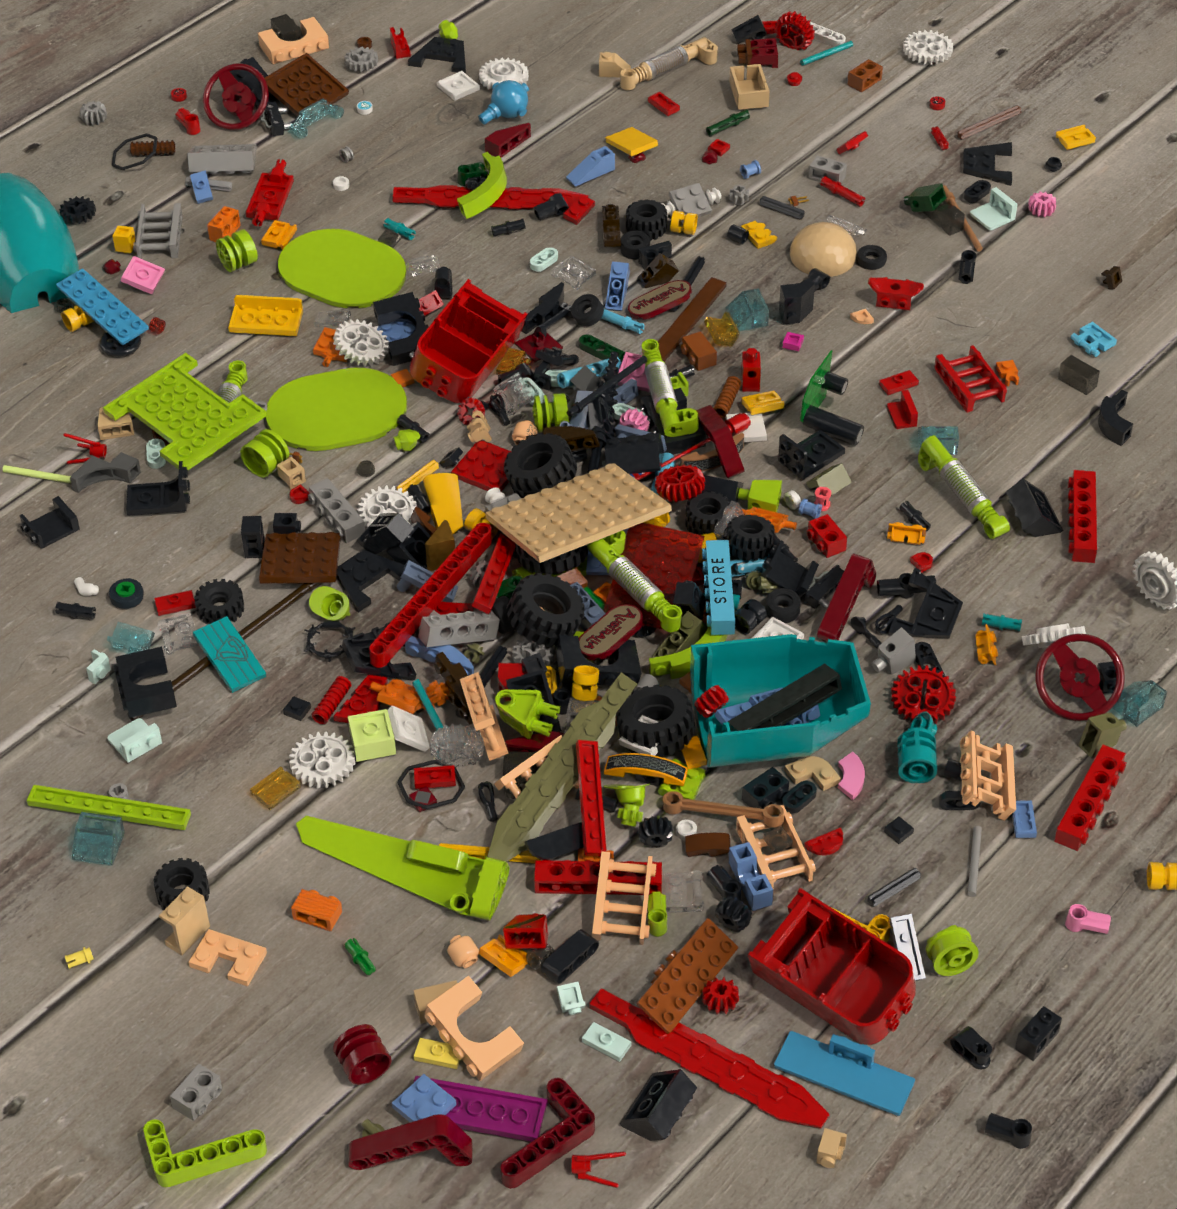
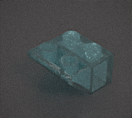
M759 288L742 291L725 307L735 332L768 326L769 309Z
M1153 680L1133 682L1123 689L1119 700L1112 708L1137 727L1164 707L1167 691Z
M81 812L74 832L72 860L113 865L125 834L122 818Z

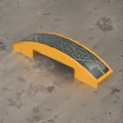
M639 753L608 756L604 769V775L624 777L625 773L653 776L664 778L665 784L678 786L685 785L688 772L687 767L672 760Z

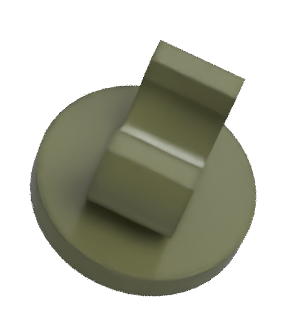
M751 571L749 574H746L747 586L754 590L758 589L759 583L757 578L762 573L760 571Z
M473 642L472 645H467L469 649L464 652V655L469 659L470 655L474 654L472 662L477 664L480 659L479 655L484 656L485 653L482 651L483 647Z

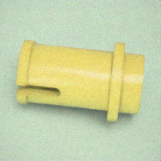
M83 947L81 951L65 955L69 969L85 962L89 964L91 960H94L90 947L86 949Z

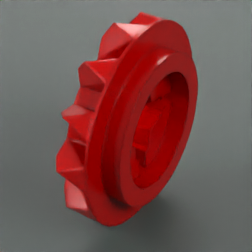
M476 398L462 400V403L458 406L457 414L459 421L466 426L474 419L471 415H467L469 412L467 407L470 409L475 408L474 411H481L485 415L482 402Z

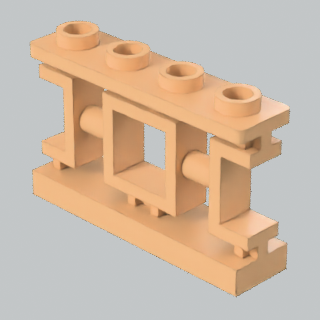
M971 730L966 736L961 738L959 744L961 747L960 777L962 779V803L967 805L971 801L973 806H976L980 801L993 805V813L998 814V818L1005 821L1016 810L1013 746L1007 743L1002 748L999 743H996L992 748L980 744V736L975 735V732ZM981 769L990 772L992 779L981 776Z

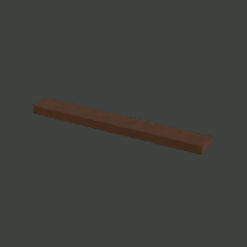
M711 277L660 338L658 343L662 361L665 362L681 343L682 337H685L723 292L727 282Z

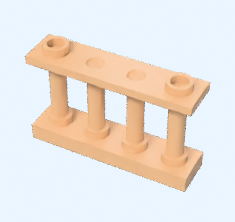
M479 672L461 678L460 682L476 731L480 730L489 761L509 754L493 704L489 705Z
M562 735L494 783L498 791L505 786L517 799L521 791L515 784L517 783L515 779L521 776L528 781L532 776L530 768L534 765L540 767L546 760L545 757L548 756L547 754L553 746L561 740ZM579 780L573 785L576 789L579 788Z
M781 805L784 810V823L782 827L785 833L758 839L754 837V832L771 827L766 826L763 821L753 824L751 822L748 823L745 815L737 817L736 831L742 844L750 842L757 856L759 874H766L772 888L777 879L803 872L808 882L813 881V872L816 870L814 861L809 859L793 826L792 816L790 812L786 811L784 805ZM788 840L793 848L770 855L762 854L761 852L762 847ZM797 856L800 865L778 871L770 870L768 867L769 863Z
M601 852L592 930L593 938L601 940L602 934H606V932L640 935L639 944L644 945V938H649L650 925H646L651 876L655 877L656 864H652L653 856H648L647 865L614 862L613 859H610V852ZM613 870L645 873L646 882L645 885L616 883L608 880V874L613 872ZM619 891L644 894L643 906L609 903V900H606V892ZM612 911L641 914V927L607 923V921H603L604 913Z

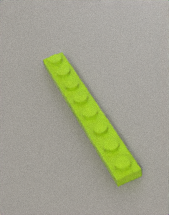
M33 785L27 798L28 806L179 830L186 829L191 816L190 809Z

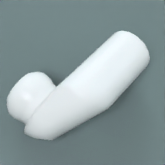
M81 577L74 580L80 595L91 596L98 594L99 587L97 585L85 583Z

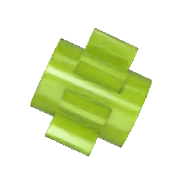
M624 803V808H618L617 818H621V824L636 827L637 822H641L643 818V812H639L640 806Z

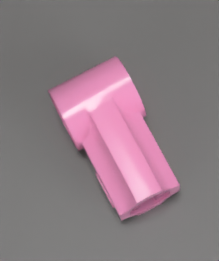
M1074 904L1069 909L1065 926L1073 932L1085 929L1108 934L1111 916L1088 911L1085 906Z

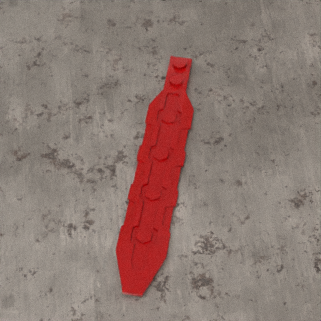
M439 185L428 188L394 187L393 202L426 203L437 207L459 206L457 198L473 190L454 185ZM521 187L505 188L502 195L489 207L508 209L534 208L548 201L556 193H561L570 207L581 193L560 188L523 189Z
M602 988L589 1003L591 1010L627 1028L637 1044L654 1053L662 1054L693 1074L697 1073L714 1082L724 1091L732 1095L736 1094L758 1106V1109L778 1120L821 1129L830 1116L802 1085L755 1063V1060L717 1043V1040L704 1033L700 1034L678 1023L667 1034L641 1008Z

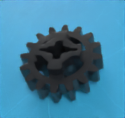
M77 196L73 199L69 198V201H63L64 204L60 205V215L63 220H66V223L70 221L72 224L75 222L81 224L82 221L86 223L87 219L92 220V216H95L96 207L94 201H90V198L84 199V196L81 198Z

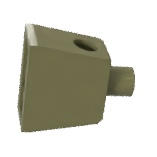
M1110 712L1088 718L1078 746L1087 755L1094 758L1103 744L1111 748L1117 744L1121 732L1127 728L1123 719L1118 720Z

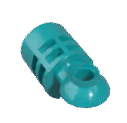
M927 711L918 714L913 719L910 729L897 738L898 773L903 780L910 783H925L937 775L935 737L937 725L933 723L932 716Z

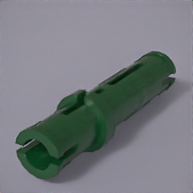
M747 109L737 114L733 113L728 118L706 127V132L709 136H713L731 126L739 125L740 122L749 119L750 114Z

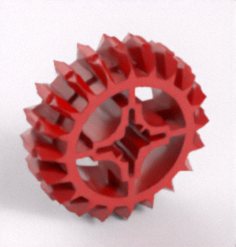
M789 11L779 17L775 24L776 29L774 32L777 34L776 38L780 39L779 43L782 42L784 44L783 46L805 50L811 45L815 37L814 25H811V20H807L806 16L803 17L801 13L797 14L796 11L793 13Z
M685 464L682 466L677 465L676 467L670 466L669 469H664L663 472L656 476L655 488L658 495L664 500L668 499L669 502L690 500V498L697 497L704 490L705 477L701 469H698L696 466H685Z

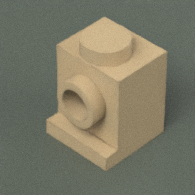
M292 457L277 465L278 476L289 485V489H293L306 482L304 468Z
M824 1128L816 1163L826 1168H834L836 1160H841L847 1134Z

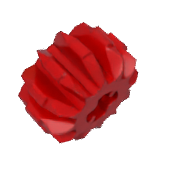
M719 685L711 687L695 701L696 710L704 718L712 716L716 713V710L722 709L728 702L727 693Z
M715 977L713 982L707 981L706 987L702 990L704 1005H707L709 1011L715 1009L716 1014L720 1011L727 1014L728 1009L734 1010L739 1002L738 986H734L733 980L727 982L725 977L722 980H718Z

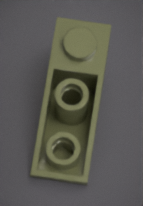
M687 611L681 619L679 630L671 632L652 657L678 653L691 647V645H694L703 637L708 629L707 626L699 618Z

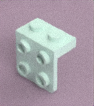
M995 187L991 189L989 203L971 210L970 216L988 230H994L1015 220L1018 204Z
M141 718L108 735V741L128 763L162 744L159 727L155 723L148 726Z

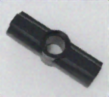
M903 573L899 578L877 580L878 596L899 595L902 598H911L914 593L926 591L908 585L912 575L910 573ZM935 575L926 576L930 577L932 580H934V583H936Z

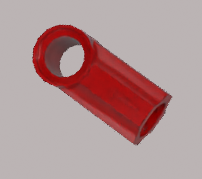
M184 108L178 109L175 117L186 128L187 134H198L201 131L198 115L191 114Z

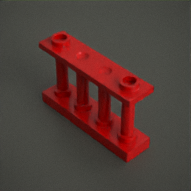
M974 345L970 346L969 356L951 361L946 360L943 354L936 355L934 369L966 412L973 411L976 400L996 395L1001 403L1005 402L1006 385L1000 381ZM969 362L974 366L958 372L952 368ZM977 373L982 376L980 379L966 383L961 380L963 377ZM988 384L991 388L975 394L969 390Z

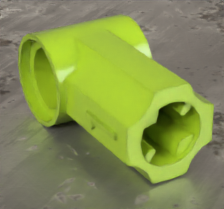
M652 892L648 900L649 933L656 937L663 936L667 932L666 895L661 892Z

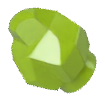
M444 20L439 24V35L447 39L458 38V30L453 22Z
M400 430L398 435L393 437L397 450L411 451L416 446L420 434L415 430Z

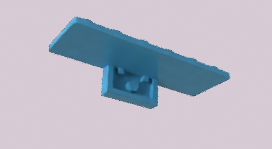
M80 269L56 284L61 292L121 345L128 343L149 329L145 322L84 269Z
M790 1031L774 1063V1067L897 1116L901 1115L915 1083V1078L874 1063V1049L835 1034L831 1037L830 1045Z

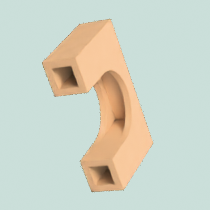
M315 17L300 21L301 34L304 37L297 41L281 40L272 29L258 33L259 46L272 64L297 58L305 53L311 54L329 48L328 35Z
M467 976L429 1003L425 1010V1018L430 1025H434L438 1029L441 1039L451 1045L454 1055L459 1060L462 1059L470 1075L476 1076L481 1081L521 1052L524 1042L511 1026L490 1041L483 1043L470 1041L461 1034L457 1026V1018L480 1001L482 995L479 987Z

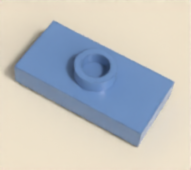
M206 170L191 174L190 177L197 203L213 200Z
M1032 800L1016 801V810L1012 813L1015 838H1036L1037 829Z

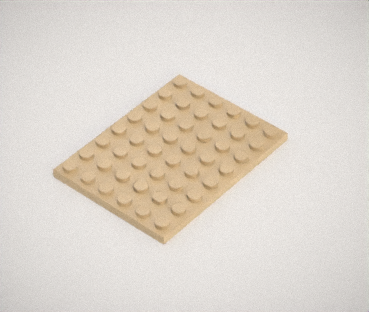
M613 463L607 464L598 470H592L585 475L576 476L572 480L560 482L553 486V488H545L538 493L526 495L524 498L511 501L504 506L495 507L491 511L485 512L486 519L541 563L672 510L671 504Z

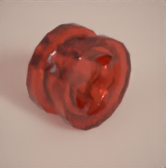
M154 317L150 321L149 330L156 334H161L165 329L166 323L164 320Z

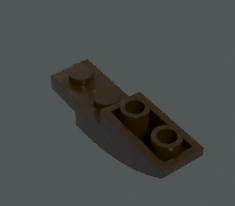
M614 204L602 206L604 247L621 246L619 206Z
M555 426L544 428L543 431L544 435L552 433L565 439L571 452L600 447L595 431L586 428Z
M440 652L436 654L434 668L438 674H441L449 688L448 699L452 705L456 706L461 718L465 719L469 725L473 724L460 682L461 678L468 675L460 662L453 665L446 655Z

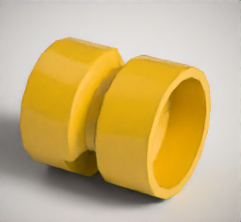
M674 210L670 225L671 232L681 233L683 231L684 234L694 235L697 228L698 215L694 213H687L685 215L682 211Z
M77 305L74 306V309L69 308L61 312L62 320L70 332L81 328V325L86 326L94 321Z
M478 508L473 509L465 519V529L471 531L479 523H488L491 526L492 540L499 529L486 519L485 512Z
M576 666L573 672L574 683L571 696L581 701L595 700L598 691L596 684L599 680V670L593 666Z
M1149 862L1147 866L1148 889L1159 890L1165 886L1167 890H1177V863L1167 862L1164 866L1159 862Z

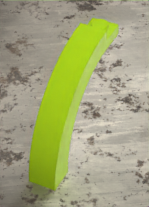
M488 152L483 153L485 167L490 172L487 179L472 192L457 198L460 211L466 219L487 209L504 192L507 185V175L500 156L494 157Z
M708 627L703 637L694 645L724 642L728 635H711V627ZM691 647L678 653L649 658V674L654 677L670 674L671 679L683 677L690 672Z

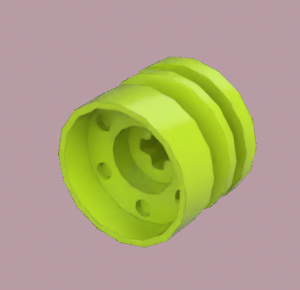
M244 229L232 233L231 237L227 235L216 240V250L220 261L229 272L240 269L242 264L245 266L250 265L258 259L255 244L249 233Z
M565 393L553 394L552 402H548L547 396L543 395V403L540 402L539 395L534 396L532 407L533 420L538 433H543L544 424L547 428L551 427V424L560 426L563 421L569 422Z
M264 429L241 448L240 456L245 466L253 474L265 478L276 469L279 463L288 459L289 449L285 441L276 432Z

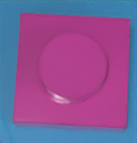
M787 332L782 348L799 351L804 341V335Z

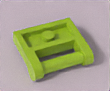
M672 759V761L687 767V765L682 763L680 760ZM702 768L688 769L684 786L677 785L676 789H671L672 784L663 783L660 785L658 793L664 796L668 792L676 791L682 794L683 799L695 800L706 770Z

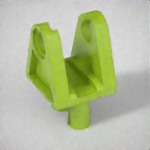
M505 689L498 692L495 697L496 705L500 709V718L527 739H531L533 732L546 735L547 737L550 736L549 732L552 731L553 725L540 721L539 718L543 714L557 719L558 715L556 714L560 713V706L544 702L541 691ZM503 697L511 698V701L504 702L503 704L500 703V699Z

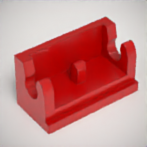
M391 27L390 39L396 59L411 57L403 29L400 28V33L395 34L394 27Z

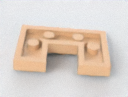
M208 929L191 957L189 966L210 973L218 957L233 961L235 963L227 975L228 980L248 986L266 956L267 949Z

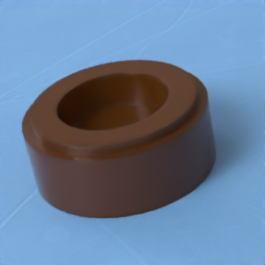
M360 37L357 40L358 49L361 47L364 49L369 47L370 49L372 47V40L369 37Z

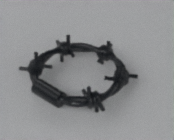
M324 621L316 627L312 624L309 630H304L308 632L307 649L304 652L315 653L317 656L328 659V662H330L331 658L337 657L345 651L344 649L333 653L327 652L328 649L324 650L325 653L316 651L314 645L317 643L312 644L310 639L316 633L320 634L317 629L323 627L343 628L346 633L343 637L346 635L351 637L353 636V629H356L355 627H346L340 621Z

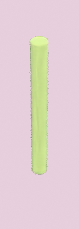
M7 465L3 466V472L71 484V476Z

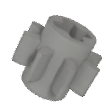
M736 185L733 189H730L729 200H733L735 205H743L745 201L749 200V190H746L743 185Z

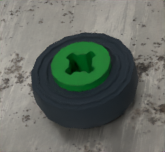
M131 578L118 580L109 589L111 603L117 608H133L143 600L144 591L141 583Z

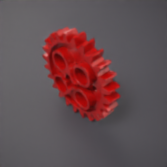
M918 665L917 670L910 667L909 673L903 670L902 676L898 675L897 681L893 682L894 688L891 690V701L894 702L893 708H898V715L904 713V720L910 717L911 723L918 714L927 711L932 716L933 722L937 724L938 718L944 720L945 715L949 716L950 709L954 708L956 696H954L956 689H952L954 683L949 682V676L943 677V671L936 673V667L932 671L929 670L928 665H926L924 670L921 669L920 665ZM923 681H927L924 709L921 710Z

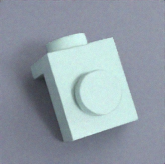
M94 649L91 651L93 662L86 669L89 681L96 684L106 676L111 668L108 656Z
M579 982L557 986L562 1013L568 1012L569 1015L581 1013V1009L586 1004L582 998Z

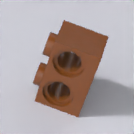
M870 59L866 60L848 72V86L862 93L882 80L883 66Z

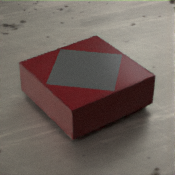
M427 786L409 794L410 800L424 805L437 803V799ZM415 806L419 813L426 810L419 806Z

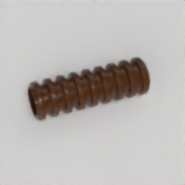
M163 140L161 142L157 141L155 154L160 155L162 153L164 155L167 153L169 155L172 153L174 155L175 142L173 140L171 142L168 140L166 142ZM143 141L141 143L131 142V155L140 156L142 154L144 156L147 154L148 156L153 152L154 141H151V143L149 141H146V143Z

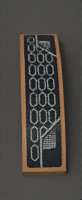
M743 432L733 436L738 453L744 448ZM716 449L702 455L695 451L680 458V466L683 464L685 466H696L702 472L722 466Z

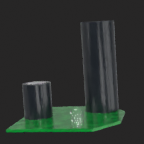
M831 350L809 381L802 401L800 421L807 427L817 431L822 430L827 435L856 446L863 435L864 425L818 408L825 399L827 390L842 396L848 386L849 380L847 378L830 372L833 352Z

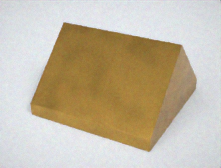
M447 520L441 523L425 543L427 570L429 571L437 570L455 550V539Z

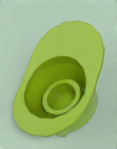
M322 586L315 589L311 594L309 606L315 614L331 621H339L346 616H350L349 599L344 593L328 586Z
M610 784L603 785V787L615 789L618 800L623 806L624 803L642 806L645 799V786L649 784L639 786Z

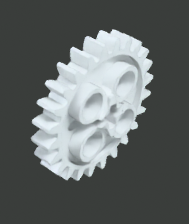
M924 30V32L918 31V34L913 32V35L909 34L905 38L903 51L905 55H908V58H913L912 61L918 60V63L922 61L924 64L929 62L932 65V62L938 64V61L944 62V59L948 60V57H951L953 43H951V39H948V36H944V33L939 35L938 31L933 33L932 30L930 32Z
M350 319L349 323L344 321L343 325L339 324L333 337V345H336L335 350H340L339 355H345V360L351 359L350 363L356 361L358 366L360 363H363L364 367H366L367 363L370 366H373V363L378 365L379 361L382 362L386 358L389 341L386 340V335H382L383 330H377L378 326L372 327L371 322L367 325L365 320L360 323L358 319H356L355 323Z
M386 485L383 490L379 486L378 491L371 489V494L365 493V498L361 497V503H358L357 510L367 528L380 513H399L412 525L410 518L417 505L416 501H413V496H408V491L402 493V488L395 490V486H393L391 489H388Z
M317 732L316 737L309 734L308 740L302 738V744L296 742V748H292V754L289 755L292 775L296 776V780L301 779L302 784L309 782V787L317 784V788H320L321 784H324L328 788V783L336 786V780L343 782V776L349 777V771H353V765H355L353 746L349 745L348 739L343 741L342 735L336 738L335 733L328 736V733L325 732L321 736Z

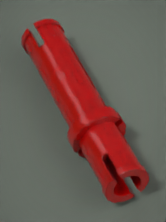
M827 176L822 178L820 185L831 190V193L838 194L859 207L864 204L865 197L844 187L840 182L831 180Z

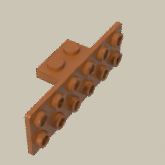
M707 918L687 943L677 952L672 950L665 958L667 963L665 965L661 964L654 971L656 976L650 982L652 985L639 999L637 1005L669 1034L700 997L707 981L712 982L737 951L738 946Z

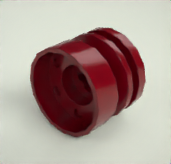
M362 1024L348 1029L338 1037L333 1046V1051L336 1057H338L339 1063L343 1065L345 1074L353 1084L362 1085L378 1079L389 1069L392 1062L389 1052L382 1044L381 1038L372 1025Z

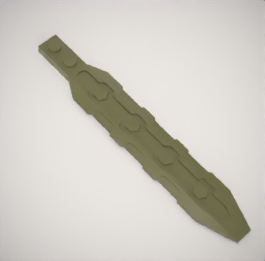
M621 672L599 702L579 711L570 723V728L561 740L553 746L547 754L546 760L526 782L523 791L514 803L508 806L497 821L487 857L508 862L527 849L524 844L525 841L540 835L544 829L543 826L554 811L559 809L565 801L566 795L578 780L576 742L578 740L598 741V752L601 748L603 749L614 734L616 713L637 686L636 682Z

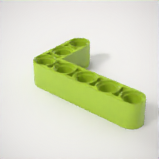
M150 1120L143 1128L156 1179L162 1187H171L264 1157L267 1152L265 1135L258 1129L249 1130L172 1154L164 1125L160 1120Z

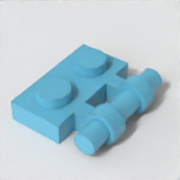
M1094 322L1080 328V335L1076 333L1071 335V339L1074 340L1077 346H1082L1085 352L1095 357L1100 354V351L1097 350L1098 348L1104 352L1115 346L1117 339Z

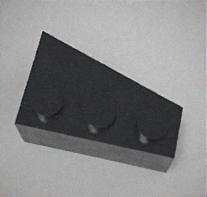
M380 513L356 542L366 551L378 554L395 545L406 542L411 537V532L414 528L399 513Z

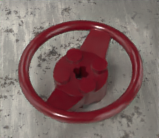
M241 63L227 65L215 72L207 82L203 93V106L208 118L215 125L228 130L247 128L255 123L264 112L268 102V86L263 75L254 67ZM245 70L252 73L259 80L262 87V100L255 113L253 112L256 102L255 94L246 85L238 82L230 71ZM218 78L224 89L222 93L223 105L229 113L239 117L240 123H225L215 117L211 111L209 95L212 86Z
M1070 634L1054 641L1042 653L1035 674L1036 687L1044 704L1060 717L1073 721H1087L1090 717L1107 713L1119 700L1125 680L1123 664L1117 652L1104 640L1089 634ZM1080 641L1092 643L1103 649L1110 656L1116 669V685L1108 701L1099 687L1100 673L1097 666L1086 658H1079L1066 644ZM1052 654L1061 669L1060 683L1063 690L1070 696L1081 698L1093 711L1086 713L1069 712L1060 708L1051 700L1044 686L1043 675L1045 665ZM1075 674H1084L1086 676L1083 678L1085 681L1083 683L1080 681L1075 682Z

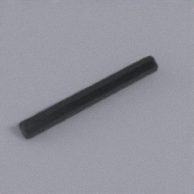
M698 256L683 281H687L690 285L693 284L705 264L704 257ZM680 305L669 309V311L676 312Z
M498 646L479 674L484 688L497 670L499 663L505 658L507 654L506 647ZM456 709V716L461 718L458 709Z

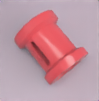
M819 487L815 490L816 500L814 504H822L821 511H827L830 507L829 498L831 497V490L827 487Z

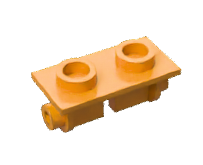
M900 522L889 523L887 539H891L890 541L904 543L905 536L908 537V544H924L926 528L920 525L906 526Z
M986 624V630H979L975 635L978 661L981 664L993 661L994 665H996V657H998V651L994 645L996 636L994 631H990Z

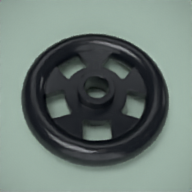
M108 332L103 334L100 339L101 350L107 355L114 357L130 355L141 344L140 335L124 345H121Z

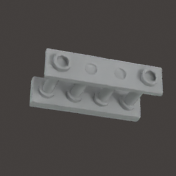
M174 203V209L171 212L146 213L145 204H141V210L138 211L137 240L133 243L134 252H137L138 258L141 259L142 250L170 251L171 258H178L183 219L181 203ZM171 218L169 222L146 223L147 219ZM145 229L171 230L168 233H145ZM144 240H169L167 243L143 244Z

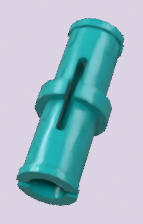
M390 218L384 221L387 223L383 224L384 228L393 231L396 235H402L409 240L415 237L411 233L416 234V231L406 227L403 223H397Z
M983 613L982 625L987 624L988 626L998 627L999 630L1005 628L1020 631L1022 619Z

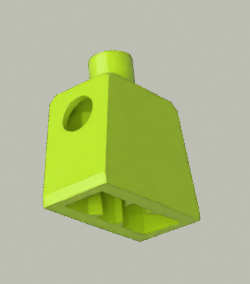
M753 480L750 489H739L738 499L748 500V509L754 506L777 512L781 498L782 480Z

